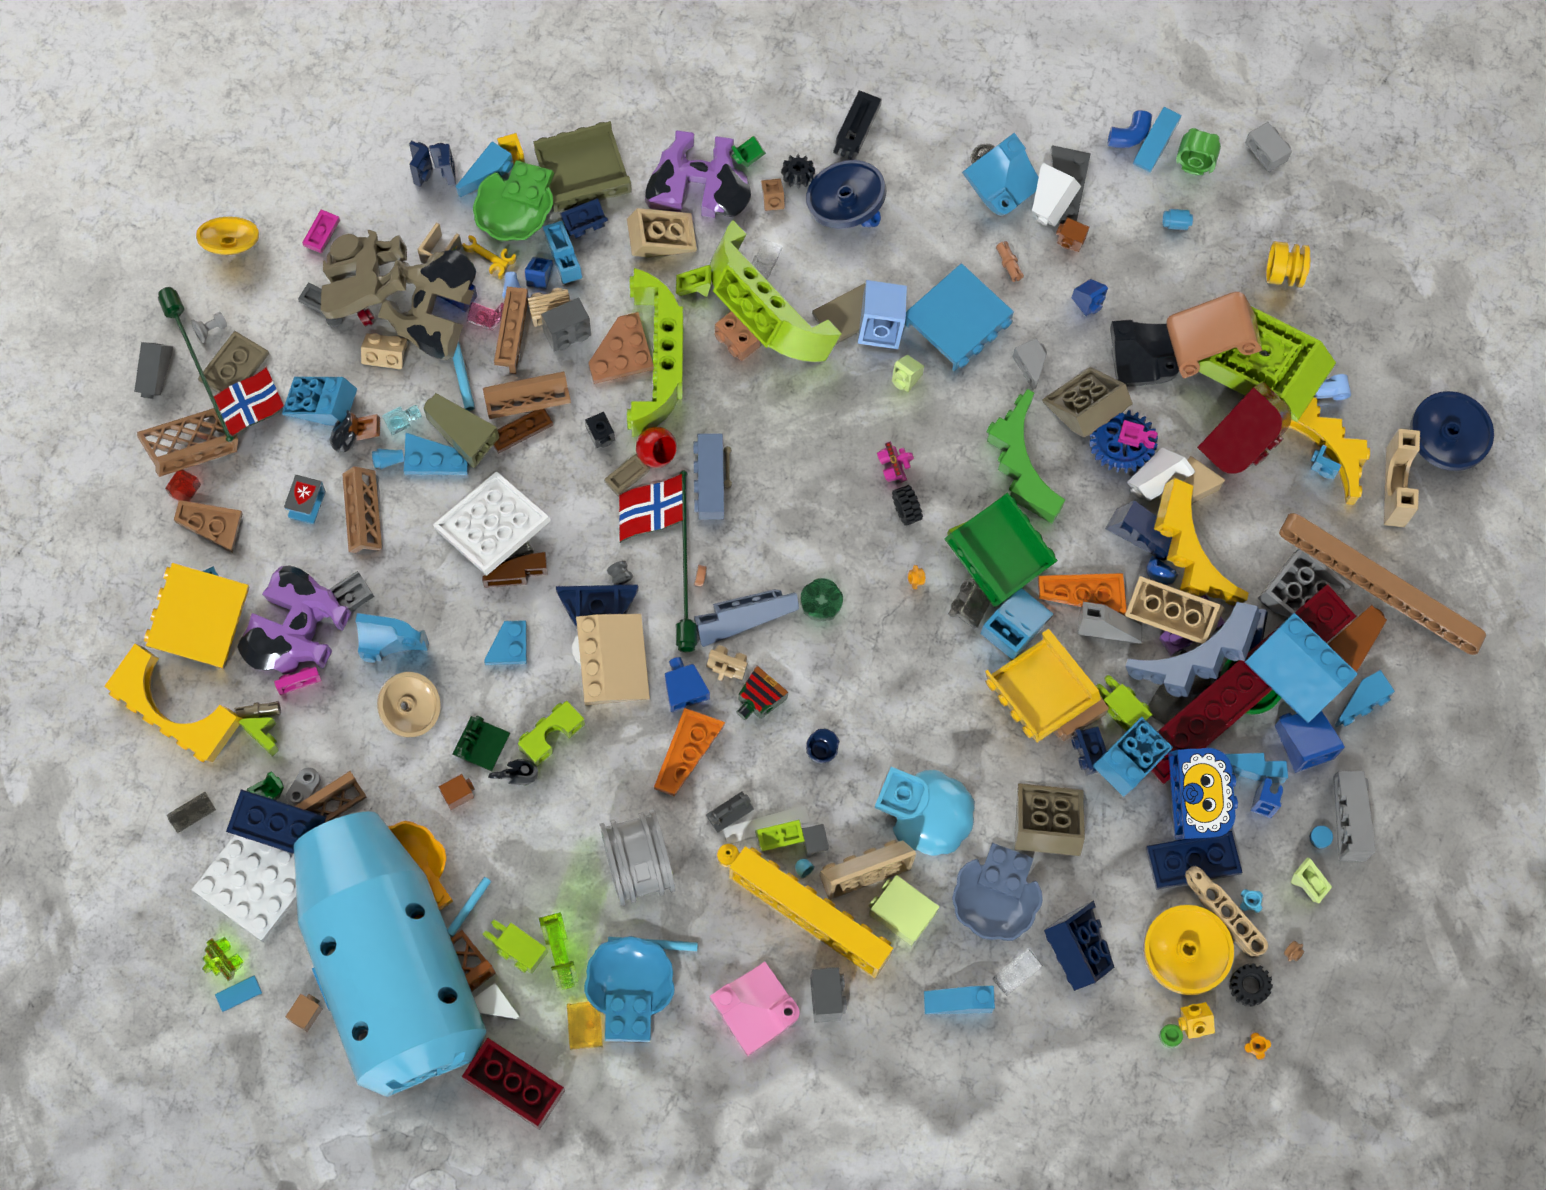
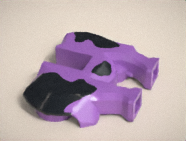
M677 130L675 132V141L662 152L660 162L647 183L645 203L650 209L682 212L687 181L705 184L701 216L715 218V213L727 217H735L740 214L750 201L751 190L745 173L733 166L730 154L733 152L731 147L734 146V139L716 136L713 149L714 159L711 162L704 160L689 161L686 159L685 153L694 146V133Z
M290 565L281 566L272 574L268 587L262 595L268 602L290 611L283 625L252 613L248 627L237 646L239 653L249 666L257 670H277L282 674H288L296 671L299 662L315 661L323 669L332 653V649L327 644L311 641L315 635L317 622L321 621L324 617H330L335 626L343 631L352 613L348 607L341 606L338 603L336 596L330 589L319 585L314 578L302 569Z

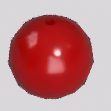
M649 427L645 429L636 441L637 457L643 464L651 468H662L668 465L676 454L677 444L675 437L663 427Z

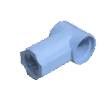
M1338 374L1326 379L1314 398L1333 397L1334 400L1349 398L1351 391L1348 376L1346 374Z

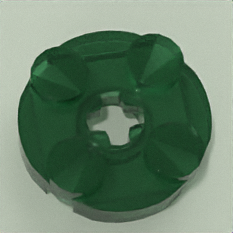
M825 578L815 579L804 586L800 596V605L803 613L816 621L833 620L840 612L843 604V594L840 592V589L833 581ZM823 595L825 596L824 599L828 601L826 603L819 604V602L816 601V598H820V596Z

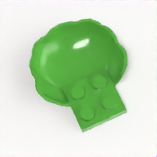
M516 160L508 180H504L499 173L487 176L478 187V195L473 205L474 220L477 227L499 241L529 239L542 228L546 216L552 208L553 195L549 186L554 176L553 170Z

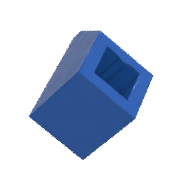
M1089 279L1074 289L1071 298L1085 316L1090 313L1095 314L1103 307L1108 287L1105 284Z

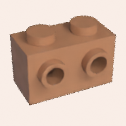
M732 311L715 324L714 335L720 343L724 342L733 357H738L743 361L760 347V341Z

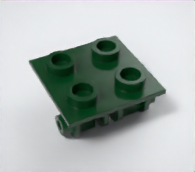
M471 716L452 755L492 772L511 733L484 722V718L480 716Z

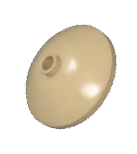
M403 672L392 676L383 684L378 694L377 709L381 721L388 730L401 737L409 738L425 734L435 725L440 714L441 705L437 689L429 679L415 672ZM402 702L406 705L405 710L401 708Z

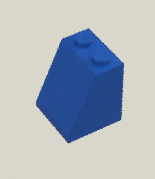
M1322 710L1309 723L1298 714L1292 715L1287 713L1280 716V720L1275 725L1295 773L1334 760L1345 748Z

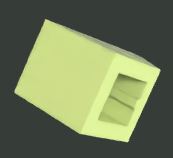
M909 355L904 356L894 364L893 384L898 389H904L909 392L923 375L924 366Z

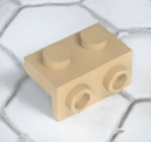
M366 333L361 346V363L364 365L402 369L407 339L398 336L391 337L376 333Z

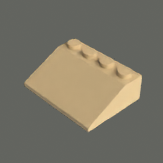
M602 614L576 617L585 706L650 699L641 614Z
M893 840L884 844V848L878 850L876 848L868 849L864 852V855L857 858L855 855L843 859V863L835 865V863L825 865L823 870L820 871L819 876L827 897L831 900L911 870L916 852L903 840L900 842Z

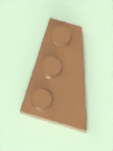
M179 500L174 521L233 553L243 513L240 510Z

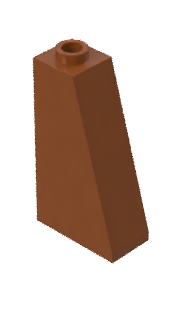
M1371 605L1329 642L1328 645L1357 672L1387 619L1381 610Z

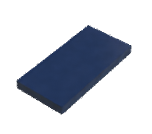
M241 789L226 832L294 854L295 842L308 831L325 823L327 817Z
M1228 831L1219 837L1182 839L1146 846L1156 890L1186 885L1185 873L1192 866L1201 868L1211 880L1241 875L1243 873L1232 831Z

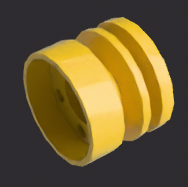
M1273 241L1267 261L1266 282L1281 285L1286 276L1288 286H1293L1295 282L1296 287L1302 288L1310 269L1309 245H1302L1300 249L1299 244H1294L1291 252H1289L1287 242Z

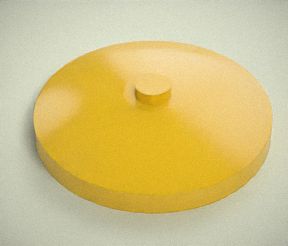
M1179 905L1165 910L1151 923L1144 938V958L1150 973L1162 986L1175 993L1198 995L1208 992L1225 979L1232 967L1234 945L1228 928L1218 916L1199 906Z

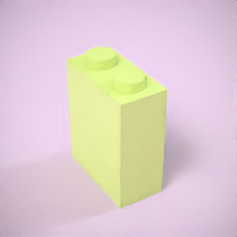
M896 875L893 880L889 878L882 887L884 890L880 897L876 895L869 904L871 908L869 915L912 946L938 912L940 906Z

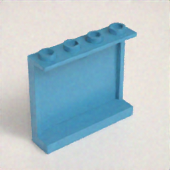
M961 263L906 311L904 325L907 328L912 325L953 363L952 370L956 371L959 367L963 368L966 366L973 354L978 355L988 341L990 343L994 341L1001 329L1005 330L1012 324L1014 311Z

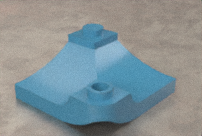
M1015 133L1007 137L962 172L985 205L992 212L1001 216L1010 213L1024 200L1034 194L1039 179L1026 154L1025 146ZM1002 201L1006 202V207L1002 205Z
M357 613L355 622L358 630V653L364 661L374 663L376 660L382 661L384 656L401 651H428L429 641L425 630L417 631L408 623L399 619Z

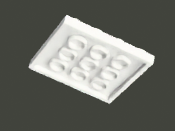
M496 471L434 523L433 526L438 533L487 576L551 520L548 515Z
M234 835L191 890L263 942L297 899L294 854Z

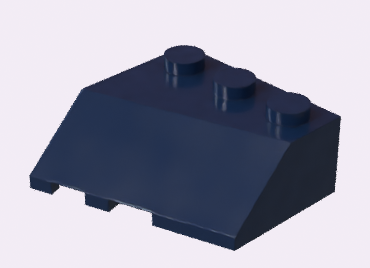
M1094 900L1062 916L1044 930L1046 939L1051 944L1057 961L1061 964L1067 981L1071 984L1074 991L1096 983L1115 968L1108 944L1100 935V928H1102L1100 919H1095L1093 909L1096 906Z

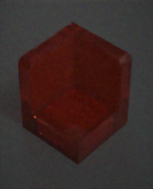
M182 469L176 471L165 489L170 497L178 501L190 502L201 484L196 476Z

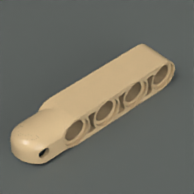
M1196 866L1190 867L1185 873L1186 881L1197 894L1202 905L1223 921L1234 942L1248 957L1254 958L1264 954L1268 949V942L1226 892L1218 884H1215L1201 868ZM1207 890H1212L1214 892V900H1210L1207 897ZM1222 907L1229 909V917H1225L1222 914ZM1237 924H1241L1244 927L1245 932L1243 935L1237 932ZM1252 941H1256L1259 944L1260 949L1258 952L1252 949Z

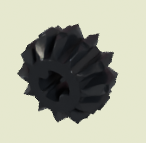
M797 154L796 158L790 155L788 161L784 160L781 174L783 175L784 182H789L790 187L796 185L798 189L800 185L807 187L808 182L813 181L815 167H813L812 160L807 161V156L800 158V155Z

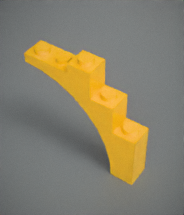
M1313 398L1298 422L1291 419L1289 428L1309 437L1319 447H1322V445L1327 446L1325 449L1327 456L1332 461L1341 464L1338 473L1344 488L1345 503L1354 505L1362 495V486L1359 485V479L1362 476V466L1370 458V448H1367V440L1344 438L1345 427H1342V419L1319 417L1320 406H1317V398Z
M1176 478L1165 484L1154 530L1161 532L1163 536L1172 537L1167 560L1173 562L1177 567H1185L1180 590L1198 597L1207 594L1209 597L1225 600L1227 604L1235 606L1237 602L1243 603L1247 601L1249 592L1235 586L1222 576L1209 561L1199 543L1192 520L1191 499L1193 485Z

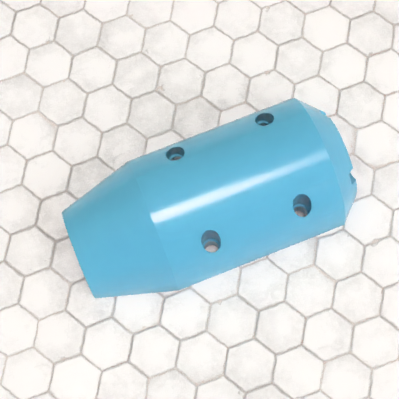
M367 811L345 815L323 823L302 835L294 844L298 926L357 1085L389 1097L423 1083L429 1078L442 1075L471 1063L482 1044L487 1030L426 874L375 812ZM417 915H423L420 919H414ZM335 949L331 955H328L330 950ZM450 997L457 999L455 1002L451 1004L445 1003V1001ZM362 1033H368L363 1040L359 1041V1036Z

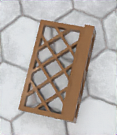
M214 408L137 432V437L153 461L155 471L159 477L235 453L238 446V437L236 435L232 442L225 440L226 434L221 437L213 436L215 431L225 434ZM213 416L216 421L215 424L205 422L204 419ZM189 423L197 425L195 430L185 428L184 426ZM200 427L212 430L210 434L199 432ZM172 429L178 432L176 436L165 434V431ZM181 432L192 435L190 441L179 438ZM152 435L158 437L155 443L146 440L145 437ZM196 437L205 439L206 442L198 444L194 440ZM162 439L172 441V444L168 447L161 445L160 442ZM176 443L187 446V448L181 450L174 447ZM158 449L167 452V454L157 457L155 452Z

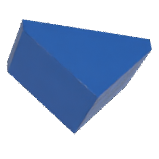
M533 257L525 268L526 286L547 289L553 260Z

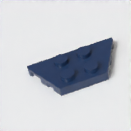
M638 585L556 586V593L576 629V617L627 614L638 592Z

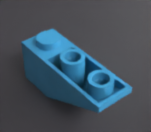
M1381 670L1360 682L1336 721L1335 727L1342 724L1344 727L1355 721L1354 717L1359 714L1363 717L1372 712V707L1377 704L1381 707L1391 701L1390 696L1395 691Z

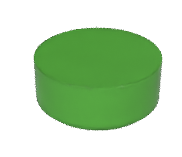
M1168 1024L1161 1029L1159 1038L1164 1046L1174 1048L1182 1042L1183 1032L1179 1026Z

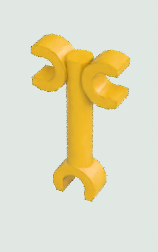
M472 235L468 236L469 241L473 243L472 245L462 244L464 251L469 253L474 251L494 263L489 267V273L492 275L495 270H500L498 273V279L500 280L505 276L504 270L509 265L514 264L517 259L516 254H513L511 258H506L505 256L508 254L506 248L502 250L501 258L478 245L476 238Z

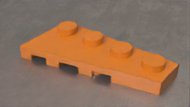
M1123 573L1038 576L1039 599L1082 607L1083 602L1102 604L1124 616L1126 614Z
M684 708L654 789L675 796L725 726V722Z

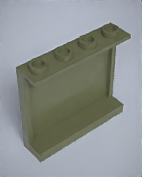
M611 121L599 122L594 126L580 127L575 131L561 132L556 136L542 137L537 141H533L539 167L553 170L554 172L549 186L553 195L552 207L554 213L575 208L595 199L601 201L632 192L631 180L626 174L612 132Z

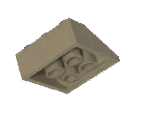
M1092 367L1087 368L1042 399L1043 403L1065 425L1084 438L1091 435L1100 426L1107 424L1112 418L1124 412L1133 404L1126 384Z
M1018 783L1015 850L1081 856L1085 840L1083 790Z

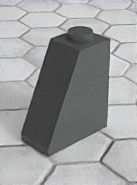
M141 342L134 392L141 393V397L153 399L154 395H161L174 346Z

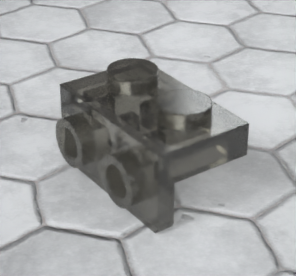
M967 579L960 586L957 598L951 603L948 615L959 617L972 628H978L991 602L974 579Z

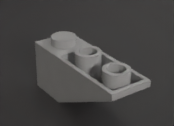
M1083 602L1078 617V634L1141 644L1142 625L1106 605Z

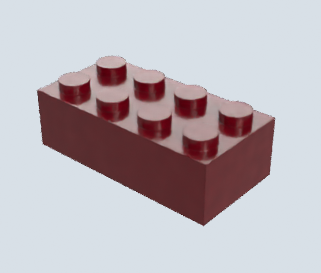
M489 1038L486 1039L462 1075L464 1081L538 1130L541 1129L565 1092L563 1086Z

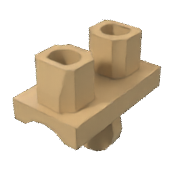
M718 645L715 650L711 649L706 667L713 669V672L719 673L718 680L723 681L725 676L743 680L747 667L746 655L736 653L734 658L727 655L728 649L721 645Z

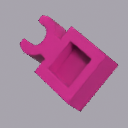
M1124 420L1118 442L1138 447L1140 443H1143L1145 447L1152 449L1155 443L1149 441L1148 438L1156 439L1158 433L1155 431L1144 432L1143 425Z

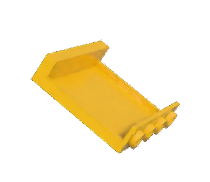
M172 563L171 567H167L164 573L165 586L164 588L160 587L157 595V600H160L158 608H154L151 614L150 621H153L151 630L147 629L144 636V641L147 642L146 646L224 669L250 587L244 583Z
M1050 629L1042 633L1043 640L991 674L988 670L985 671L987 676L985 682L991 691L996 690L999 694L997 697L1004 707L1008 706L1010 708V715L1016 723L1020 721L1024 726L1022 730L1028 738L1032 737L1036 743L1101 700L1097 687Z

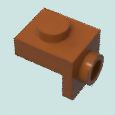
M351 413L352 425L349 427L348 432H354L357 441L380 436V417L377 414L357 418L354 413Z

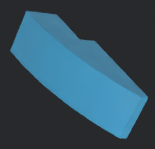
M1163 107L1133 162L1134 165L1151 173L1169 143L1182 115Z
M559 221L543 226L562 283L565 284L581 279V268L563 222Z
M1264 753L1225 754L1230 760L1232 773L1241 777L1261 782L1268 778L1272 780V783H1284L1288 779L1287 761H1265Z

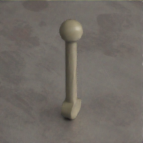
M728 446L723 449L726 473L724 487L727 489L732 486L730 480V453L732 450Z

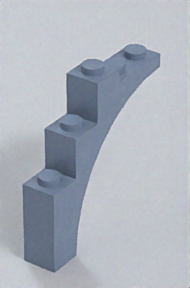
M1237 602L1230 617L1215 635L1194 650L1182 655L1162 660L1144 661L1128 659L1126 669L1129 676L1136 680H1150L1158 685L1164 683L1167 692L1172 696L1188 697L1195 675L1204 679H1209V677L1217 679L1224 657L1233 661L1246 660L1261 617L1258 606Z

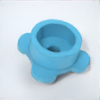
M1245 889L1241 892L1242 903L1240 908L1243 911L1254 910V912L1258 913L1262 910L1263 894L1260 891Z

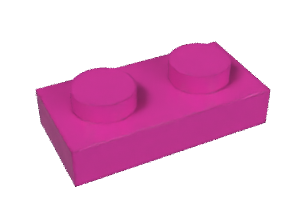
M321 209L302 242L303 246L322 254L340 222L339 216Z
M306 667L301 669L299 673L283 675L274 683L278 693L283 695L320 682L321 678L316 667Z

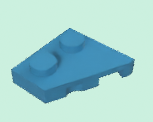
M526 620L504 621L484 659L485 665L527 664Z

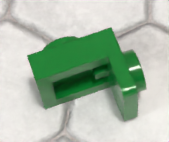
M752 136L738 148L735 145L731 147L734 151L732 156L738 164L742 163L746 167H749L766 154L755 136Z
M271 771L267 773L264 780L247 788L246 791L277 800L280 798L284 786L281 779L276 777Z

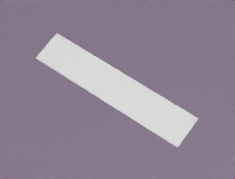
M804 805L731 825L723 830L727 844L756 837L755 830L796 820H800V824L810 822Z

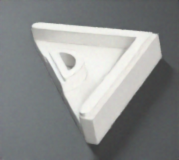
M495 983L474 998L481 1015L506 1017L516 1020L520 1018Z

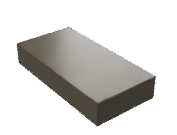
M635 454L606 477L604 482L619 496L647 474L650 468L643 464L637 457V454Z

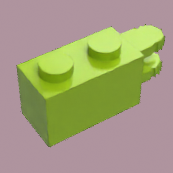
M1107 675L1104 679L1113 690L1111 694L1101 684L1096 685L1100 696L1109 708L1107 713L1125 732L1141 717L1147 722L1150 720L1152 713L1149 706L1144 702H1140L1130 687H1126L1123 683L1120 685L1110 675Z
M493 919L491 924L495 929L502 932L501 936L496 938L489 931H484L482 935L495 944L496 949H498L496 953L505 960L508 958L516 962L514 966L523 973L528 971L532 974L547 955V948L513 923L505 927Z

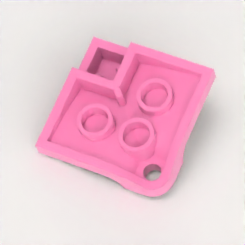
M763 962L742 977L726 984L710 995V1001L747 1056L783 1033L799 1018L800 1011L797 1004L785 991L766 962ZM791 1009L793 1013L790 1016H786L784 1010Z

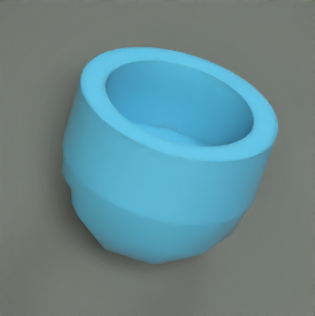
M800 859L795 864L796 873L801 878L807 877L815 867L807 859Z

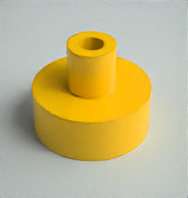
M732 844L722 845L717 852L718 862L724 867H730L739 855V851Z

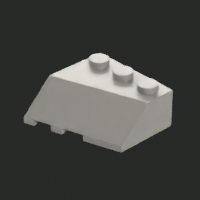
M1297 549L1257 599L1273 612L1289 617L1327 584L1337 595L1352 586L1325 564L1301 549Z

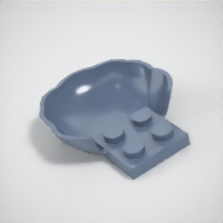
M992 843L984 865H980L978 859L966 863L957 875V885L954 888L952 897L958 921L964 926L969 927L974 934L989 940L1013 941L1028 931L1043 901L1042 891L1038 882L1028 883L1026 881L1034 858Z

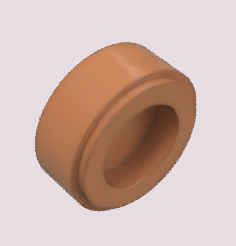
M698 565L694 581L695 586H703L706 566Z

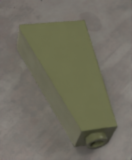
M437 393L428 399L423 409L426 419L473 468L479 464L499 439L496 426Z

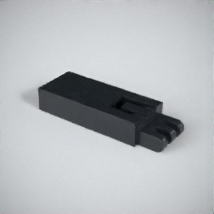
M860 90L858 91L837 135L836 145L833 150L834 154H838L840 148L842 149L840 156L845 157L847 151H849L848 159L850 160L853 159L855 152L859 154L881 107V98ZM848 131L856 133V137L850 134L849 139L846 138Z

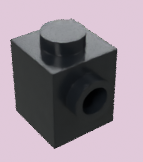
M604 412L585 419L586 429L595 448L607 447L615 441L614 431Z

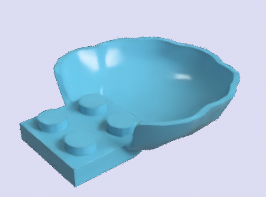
M891 767L874 808L897 817L893 831L899 842L903 840L914 850H919L927 855L937 856L955 852L961 845V842L968 837L973 829L975 801L971 793L967 791L960 781L946 776L941 771L924 770L913 776Z

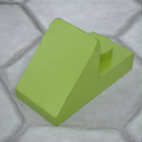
M710 265L676 275V294L679 296L693 292H699L705 297L708 296L711 286Z
M246 718L239 721L241 727L272 757L279 751L275 745L277 740L268 733L276 725L273 718Z

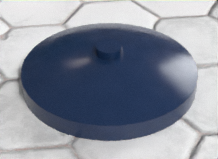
M860 160L841 161L826 167L814 177L807 189L806 203L812 217L821 225L835 229L851 228L868 221L880 210L886 198V184L881 172L872 164Z
M1443 391L1432 394L1419 404L1411 418L1410 430L1420 431L1419 454L1432 465L1444 470L1461 471L1476 466L1486 457L1493 445L1494 427L1488 412L1479 402L1463 393Z

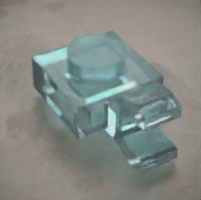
M414 405L405 411L400 406L382 415L391 435H394L411 427L408 421L417 420L422 415L417 405Z

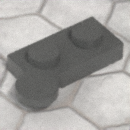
M308 282L298 300L300 303L322 313V289ZM343 317L326 319L327 324L331 327H338L343 321Z

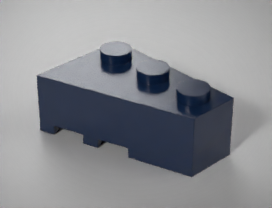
M1135 500L1117 508L1105 529L1149 552L1157 559L1167 560L1172 537L1163 536L1161 532L1154 530L1157 516Z

